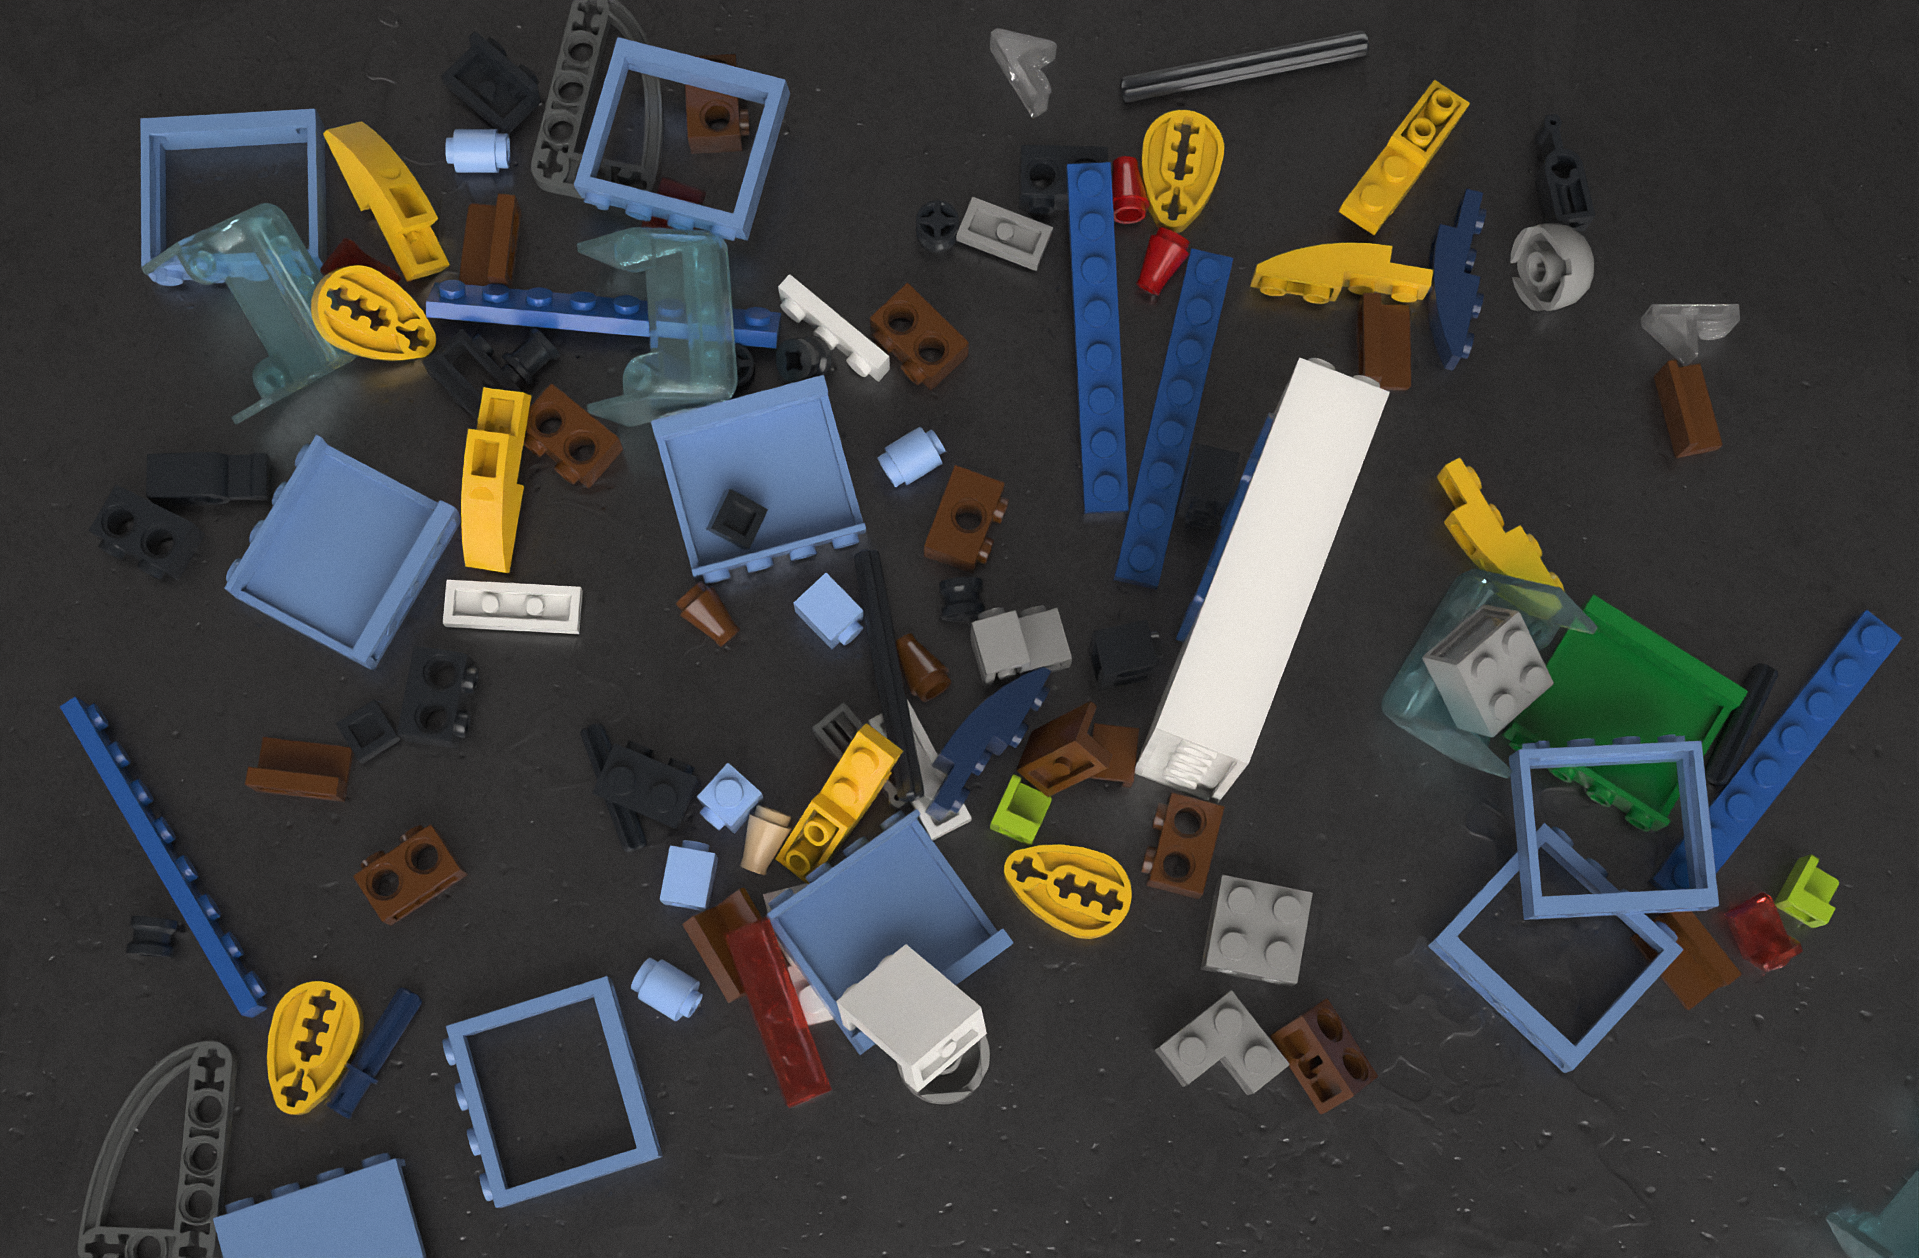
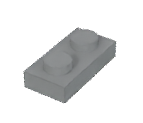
M972 197L957 232L956 241L1037 271L1052 235L1053 227Z

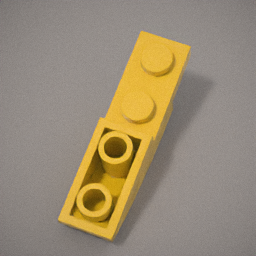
M1434 80L1391 136L1386 147L1345 199L1338 212L1372 235H1375L1425 170L1470 103Z
M362 121L327 129L323 135L360 210H372L406 281L426 277L446 269L450 264L431 228V225L438 217L419 183L402 159L381 136Z
M1372 243L1321 244L1283 253L1257 264L1250 287L1259 288L1262 293L1269 296H1284L1286 293L1303 296L1305 301L1315 304H1325L1329 301L1335 302L1342 286L1348 287V290L1355 294L1363 295V293L1378 292L1389 294L1396 301L1409 303L1425 298L1431 287L1433 270L1391 263L1393 246Z
M483 387L476 430L468 429L464 455L461 529L465 567L510 573L524 490L523 485L517 484L531 402V395Z
M1461 458L1446 464L1437 475V478L1455 507V510L1450 513L1444 523L1456 542L1469 558L1506 592L1526 605L1547 615L1557 611L1566 602L1563 597L1565 590L1559 577L1552 571L1548 572L1540 558L1542 551L1537 540L1531 534L1526 535L1521 525L1505 533L1503 530V518L1495 505H1488L1480 491L1482 485L1475 470L1470 466L1466 467Z
M866 723L856 733L820 793L811 800L775 860L809 885L805 877L822 864L830 863L892 774L890 771L903 750Z

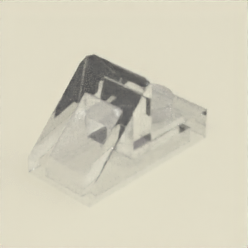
M997 28L991 32L990 51L1031 117L1035 118L1048 110L1051 86L1040 68L1055 60L1057 44L1051 40Z
M1652 304L1641 317V327L1681 364L1688 366L1699 353L1698 334L1699 338L1703 340H1715L1725 337L1740 321L1739 304Z

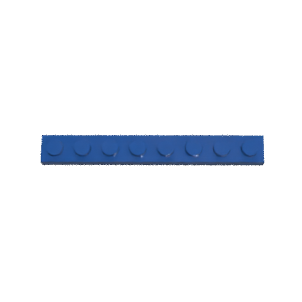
M1111 162L1067 164L1066 177L1084 514L1128 512L1129 500Z
M1191 248L1114 576L1116 581L1154 590L1158 588L1233 258Z
M459 280L435 282L426 300V317L721 344L735 343L744 346L766 348L777 347L781 330V313L770 312L762 307H751L744 310L726 308V306L718 303H708L703 306L688 305L674 299H665L659 302L644 301L630 295L610 298L595 296L593 293L585 291L565 294L554 293L547 288L540 287L520 290L509 289L503 284H488L486 286L465 285Z
M1868 610L1860 613L1730 777L1729 782L1722 787L1708 805L1716 873L1902 639L1899 634ZM1684 837L1649 879V882L1660 891L1690 889Z
M77 697L62 704L60 708L240 1014L254 1018L268 1009L262 998L267 994L264 984L253 970L247 973L239 959L244 955L241 945L231 932L224 934L216 919L221 917L218 906L208 893L201 895L194 883V880L199 878L191 861L185 855L179 857L171 844L172 841L176 840L173 830L162 816L156 819L148 804L154 801L153 797L139 778L135 781L133 780L126 766L131 764V760L118 741L111 743L104 731L109 726V723L103 712L95 703L89 705Z

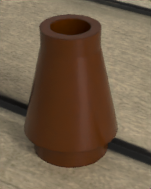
M702 580L676 602V605L682 611L680 616L712 638L720 647L741 630L734 623L713 585L709 588Z
M906 634L896 641L901 669L913 696H919L923 702L930 701L950 686L951 679L947 675L949 669L920 644L913 634Z

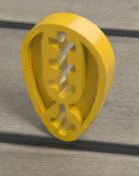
M1175 110L1163 114L1150 125L1144 137L1141 150L1140 173L1150 203L1148 210L1158 229L1162 227L1176 233L1183 232L1200 215L1210 199L1219 177L1224 157L1222 135L1209 118L1195 111ZM1182 125L1191 126L1190 131L1193 134L1189 138L1187 152L1190 154L1187 155L1184 165V172L1188 174L1184 175L1183 180L1174 179L1175 173L1172 170L1175 169L1178 159V152L1176 151L1181 140V132L1179 131ZM1173 194L1178 195V212L1182 213L1178 215L1177 220L1168 219V212L1165 211L1169 209Z
M360 265L338 268L325 275L314 290L311 300L313 322L320 335L337 348L366 358L397 361L426 357L435 347L436 334L423 310L398 284L373 268ZM340 288V297L345 301H356L359 298L361 299L359 304L361 309L368 312L380 309L379 318L384 320L383 326H374L371 329L370 318L362 315L355 316L352 319L350 317L352 310L347 306L340 305L331 308L332 299L327 296V292ZM396 328L406 332L418 329L417 337L422 340L421 346L408 348L410 340L405 335L397 332Z
M1058 844L1038 845L1016 850L1006 859L1003 870L1004 878L1018 899L1046 923L1071 936L1082 939L1104 936L1118 927L1128 913L1132 899L1130 880L1123 867L1109 855L1084 847ZM1024 858L1032 861L1031 869L1045 876L1047 880L1028 876L1025 882H1019L1016 880L1017 872L1011 869L1013 863L1021 864ZM1067 874L1074 877L1073 885L1078 888L1084 889L1087 883L1094 884V893L1101 897H1105L1109 891L1117 893L1116 901L1122 904L1121 910L1113 909L1109 915L1101 912L1103 905L1100 902L1091 901L1088 907L1080 904L1081 896L1079 894L1070 893L1067 899L1059 896L1060 888L1054 885L1055 879L1063 881Z
M323 981L303 983L286 993L274 1011L268 1035V1079L277 1107L287 1114L303 1115L315 1108L337 1086L348 1069L345 1067L346 1062L351 1064L354 1060L363 1037L364 1017L357 1000L344 988ZM327 991H331L330 999L336 1002V1007L334 1011L326 1010L323 1015V1022L329 1024V1029L327 1033L319 1032L316 1037V1044L322 1046V1052L320 1056L312 1055L309 1062L305 1061L306 1053L300 1050V1045L302 1041L310 1042L313 1037V1030L307 1028V1023L309 1019L317 1020L320 1014V1008L314 1006V1000L316 997H324ZM304 1071L302 1090L308 1092V1097L306 1101L298 1100L295 1107L291 1106L292 1098L286 1095V1090L288 1086H297Z

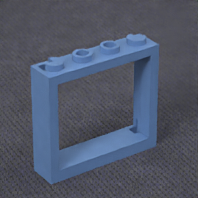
M617 37L574 187L581 198H584L585 203L596 205L601 210H609L611 205L626 209L625 213L639 220L650 221L651 217L654 216L668 220L667 224L681 231L692 232L693 227L710 231L709 235L720 241H724V239L735 241V238L748 241L790 96L787 82L785 79ZM628 70L765 104L734 213L596 178Z
M316 109L140 118L141 267L153 282L165 286H176L182 284L183 280L200 279L206 283H223L227 281V277H244L248 280L263 281L270 279L271 275L288 274L294 278H309L314 276V272H328L325 137L323 135L325 125ZM307 142L309 249L166 257L165 150Z
M1675 734L1657 737L1658 743L1641 744L1640 737L1638 736L1612 739L1613 745L1596 746L1595 739L1591 738L1567 741V747L1550 748L1549 741H1538L1536 743H1523L1522 749L1509 756L1524 920L1706 911L1719 906L1702 741H1685V736H1675ZM1676 762L1690 889L1542 897L1530 769Z
M1545 823L1536 830L1538 850L1542 847L1592 894L1629 892L1625 889L1619 891L1606 879L1608 877L1607 871L1598 862L1589 857L1585 860L1572 848L1574 843L1564 831L1556 826L1550 828ZM1516 851L1428 947L1563 1073H1567L1579 1065L1684 949L1676 943L1677 935L1663 922L1656 921L1654 923L1644 913L1616 915L1658 954L1577 1043L1573 1045L1457 937L1519 871L1518 851Z
M605 976L446 1026L449 1038L442 1040L445 1056L449 1065L456 1064L461 1082L455 1084L457 1100L462 1111L469 1110L473 1124L472 1128L467 1129L469 1144L474 1156L481 1154L485 1173L479 1175L481 1188L486 1201L493 1200L495 1208H503L663 1157L614 983L610 977ZM594 997L637 1148L508 1189L467 1036Z

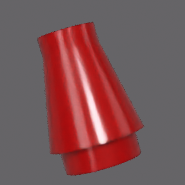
M1131 156L1118 157L1112 162L1114 221L1121 224L1137 223L1146 217V210L1150 206L1138 169V160Z
M1159 227L1156 235H1150L1141 273L1136 285L1153 295L1159 296L1162 288L1189 256L1186 250L1190 242L1176 232Z

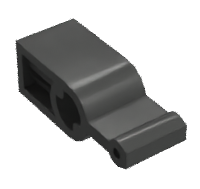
M844 702L812 727L814 736L837 763L850 744L835 726L850 743L856 733L864 726ZM888 779L881 791L888 798L892 811L897 813L902 810L903 812L908 808V802H902L898 799L897 790Z

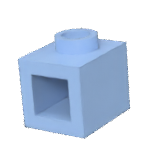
M729 763L723 767L697 796L701 805L704 806L699 813L717 830L720 831L725 825L734 834L748 820L749 813L753 814L757 805H761L765 801L762 793Z

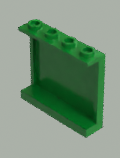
M1593 594L1582 604L1545 664L1554 684L1507 725L1502 735L1511 740L1509 743L1510 747L1518 751L1522 749L1523 743H1536L1538 741H1549L1550 748L1567 747V741L1591 738L1595 739L1596 746L1613 745L1612 739L1638 736L1640 737L1641 744L1658 743L1657 737L1675 734V736H1685V741H1702L1704 757L1732 710L1740 706L1748 691ZM1676 762L1548 768L1549 772L1557 778L1569 783L1574 780L1587 788L1586 794L1595 802L1606 807L1614 805L1627 814L1625 819L1630 824L1646 832H1649L1650 829L1656 832L1668 826L1671 820L1667 817L1680 797Z

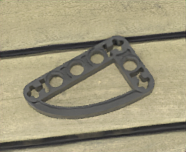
M574 0L571 5L531 161V172L534 180L544 191L584 199L581 198L574 187L583 155L578 153L610 25L615 26L626 39L650 45L644 31L634 16L616 0ZM591 6H596L600 15L597 14L592 17L590 25L592 33L585 31L587 23L584 12H589ZM579 43H586L593 48V54L588 60L576 61L570 57L571 49ZM641 73L645 96V134L641 165L638 166L602 158L599 170L605 174V181L614 183L613 175L618 174L619 184L631 186L634 184L635 179L641 180L642 186L645 188L644 191L656 193L664 142L663 98L659 77ZM569 82L579 83L583 87L582 95L573 101L565 100L560 96L561 88ZM560 121L570 123L573 126L572 135L565 140L552 138L550 136V129L555 123ZM551 150L558 152L556 162L561 173L554 172L552 178H546L542 168L546 169L551 166L553 158Z
M203 1041L184 1046L159 1061L130 1093L109 1129L92 1173L79 1230L77 1246L79 1258H100L99 1253L92 1252L91 1247L92 1243L101 1241L102 1234L105 1235V1243L126 1244L125 1253H107L102 1258H124V1255L125 1258H139L137 1247L139 1242L146 1236H152L159 1241L161 1252L158 1258H192L185 1256V1249L194 1245L196 1231L186 1232L187 1224L195 1226L210 1224V1233L206 1231L199 1232V1247L207 1249L206 1257L201 1258L219 1257L220 1244L213 1218L224 1214L238 1068L237 1055L229 1045L216 1041ZM214 1050H217L218 1057L225 1058L224 1067L216 1068L214 1083H224L223 1091L213 1088L200 1089L201 1081L211 1083V1069L204 1067L203 1062L205 1058L213 1056ZM190 1068L174 1229L106 1226L116 1179L133 1134L145 1112L163 1088L177 1075ZM207 1096H215L219 1099L222 1106L220 1116L212 1123H205L198 1115L199 1103ZM203 1143H210L217 1151L216 1163L208 1170H200L193 1162L195 1149ZM199 1190L210 1194L213 1203L211 1211L203 1218L192 1215L188 1206L190 1197ZM125 1234H129L127 1242L125 1240Z

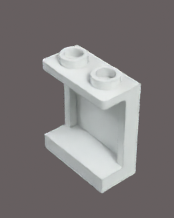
M907 944L893 955L886 956L874 971L859 983L848 987L842 997L837 1000L843 1025L849 1031L854 1030L856 1027L859 1028L902 1067L905 1082L917 1092L987 1034L981 1006Z

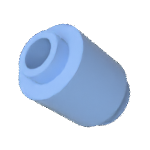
M455 129L453 138H446L447 164H454L456 173H498L500 168L510 167L511 152L508 133H498L497 129Z
M919 426L884 448L886 452L878 456L877 459L894 487H897L902 483L909 485L942 465L943 463L939 455L946 451L932 429L925 433Z
M651 957L648 958L638 970L631 984V989L638 993L639 1000L674 1021H678L683 1015L689 1018L697 1009L703 994L698 992L700 986L698 980L663 959L657 962Z

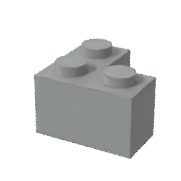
M1044 605L1031 607L1019 613L1021 618H1018L1016 610L1005 613L1004 608L990 609L978 615L979 620L971 624L970 642L984 691L1007 685L1022 675L1041 667H1045L1051 672L1070 667L1072 656L1058 608L1046 611Z
M1232 990L1155 1049V1052L1182 1087L1189 1085L1220 1060L1246 1095L1254 1094L1290 1065Z

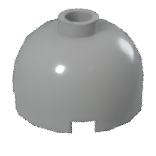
M1544 223L1523 229L1514 241L1511 251V263L1517 262L1520 278L1512 277L1519 297L1531 310L1553 311L1576 303L1590 288L1594 276V256L1585 237L1576 229L1559 223Z

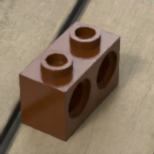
M736 54L694 56L738 67ZM685 84L687 132L691 154L743 151L742 136L750 135L748 109L740 110V98ZM715 119H725L729 122L725 128L718 130L708 126Z
M908 282L870 317V331L872 332L870 338L873 343L887 355L892 352L903 363L900 366L902 371L916 385L923 382L930 390L934 389L968 357L969 342ZM905 318L912 323V327L907 331L898 332L893 330L889 324L894 319ZM926 348H936L942 352L943 357L938 361L928 362L921 358L920 353Z
M552 383L529 408L523 445L539 458L546 453L557 462L554 469L572 485L579 480L589 489L623 451L619 437ZM556 418L562 421L560 428L556 432L551 434L540 432L542 423L547 419ZM590 445L595 448L594 455L586 461H577L573 458L574 452L580 446Z
M1176 793L1170 794L1166 804L1158 802L1152 824L1153 829L1160 830L1156 847L1147 846L1141 867V872L1148 874L1146 886L1199 899L1203 895L1224 806ZM1182 812L1193 815L1198 823L1197 832L1183 834L1178 831L1174 823L1175 815ZM1168 856L1182 858L1187 866L1186 875L1182 878H1172L1167 875L1163 868L1164 859Z
M431 824L426 828L423 825H418L408 830L399 838L401 843L399 846L387 854L383 850L372 854L360 864L362 870L353 875L381 921L390 926L468 875L439 830ZM426 848H436L438 852L437 863L431 869L420 870L417 864L420 852ZM396 873L399 878L398 889L392 895L382 896L379 892L380 880L386 874Z
M1328 998L1298 1015L1270 1035V1038L1290 1064L1289 1067L1320 1115L1355 1096L1379 1077Z

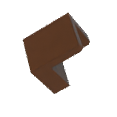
M1094 723L1091 737L1112 754V758L1107 769L1090 778L1122 782V787L1131 788L1135 776L1139 728Z

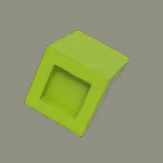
M1013 774L992 819L990 829L1031 847L1052 798L1020 783L1021 777Z
M1812 854L1797 860L1773 905L1809 927L1816 928L1828 924L1836 909L1829 905V902L1839 885V881L1817 868L1816 866L1820 859Z

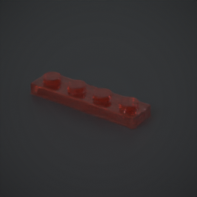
M764 917L724 933L723 936L785 1105L791 1108L831 1091L832 1089L770 919Z

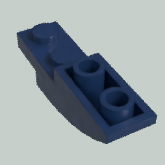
M1467 188L1458 203L1453 226L1439 224L1433 235L1427 262V269L1433 270L1431 287L1426 294L1430 328L1444 368L1452 371L1461 358L1467 359L1470 354L1474 340V333L1468 332L1471 318H1478L1484 299V293L1477 292L1481 277L1470 274L1477 253V249L1470 248L1473 234L1479 235L1481 233L1486 217V209L1480 208L1483 192Z
M1041 667L1008 683L987 698L965 719L931 765L946 774V777L925 813L938 821H941L949 811L957 814L970 793V790L965 788L964 785L971 773L977 776L981 774L992 755L991 752L1000 756L1008 745L1016 749L1029 728V725L1023 722L1030 708L1037 712L1050 691V688L1044 685L1051 673L1049 669Z

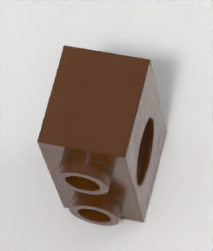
M955 465L926 539L924 557L974 574L978 562L986 564L994 544V539L989 538L988 534L993 522L1002 523L1010 500L1003 497L1005 483ZM972 513L980 519L981 523L975 529L965 530L957 524L956 519L961 514Z

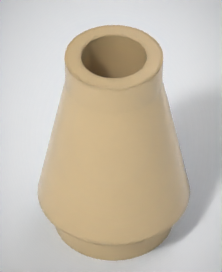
M759 804L754 814L749 813L744 853L740 864L742 868L766 875L768 866L792 830L788 827L791 816Z

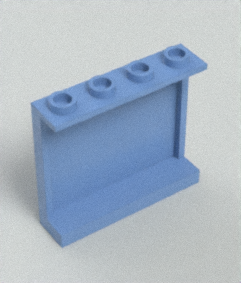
M824 375L651 421L694 579L703 577L705 584L719 582L731 577L729 570L743 566L747 567L748 573L774 566L772 558L787 554L790 555L791 561L807 558L817 554L815 549L817 546L832 542L834 549L844 548L859 543L858 535L866 533V526L862 520L829 401ZM732 489L768 509L750 549L743 550L706 530L724 490Z
M316 435L311 444H305L299 451L295 460V471L289 481L282 482L275 491L272 498V505L274 506L266 519L258 521L249 537V543L251 544L242 559L237 558L230 566L226 575L227 584L224 588L238 600L374 671L460 525L461 515L454 506L442 500L437 503L329 446L322 437Z
M918 809L907 816L900 810L879 825L883 833L870 842L865 836L856 840L842 851L846 859L833 868L828 862L816 868L805 877L809 885L794 894L791 888L779 894L768 903L772 911L767 913L764 918L768 927L859 1055L876 1043L859 1028L856 1027L854 1030L849 1031L843 1025L837 1000L842 997L848 987L859 983L874 971L886 956L893 955L907 944L954 985H957L1013 944V941L1003 928L1000 931L996 930L919 823L917 818L921 813Z
M389 1153L379 1154L362 1160L363 1169L345 1175L343 1167L317 1175L318 1184L300 1190L299 1183L296 1182L271 1190L272 1199L255 1204L253 1197L226 1205L227 1214L213 1218L223 1258H427L401 1168L406 1166L405 1160L399 1158L391 1160Z

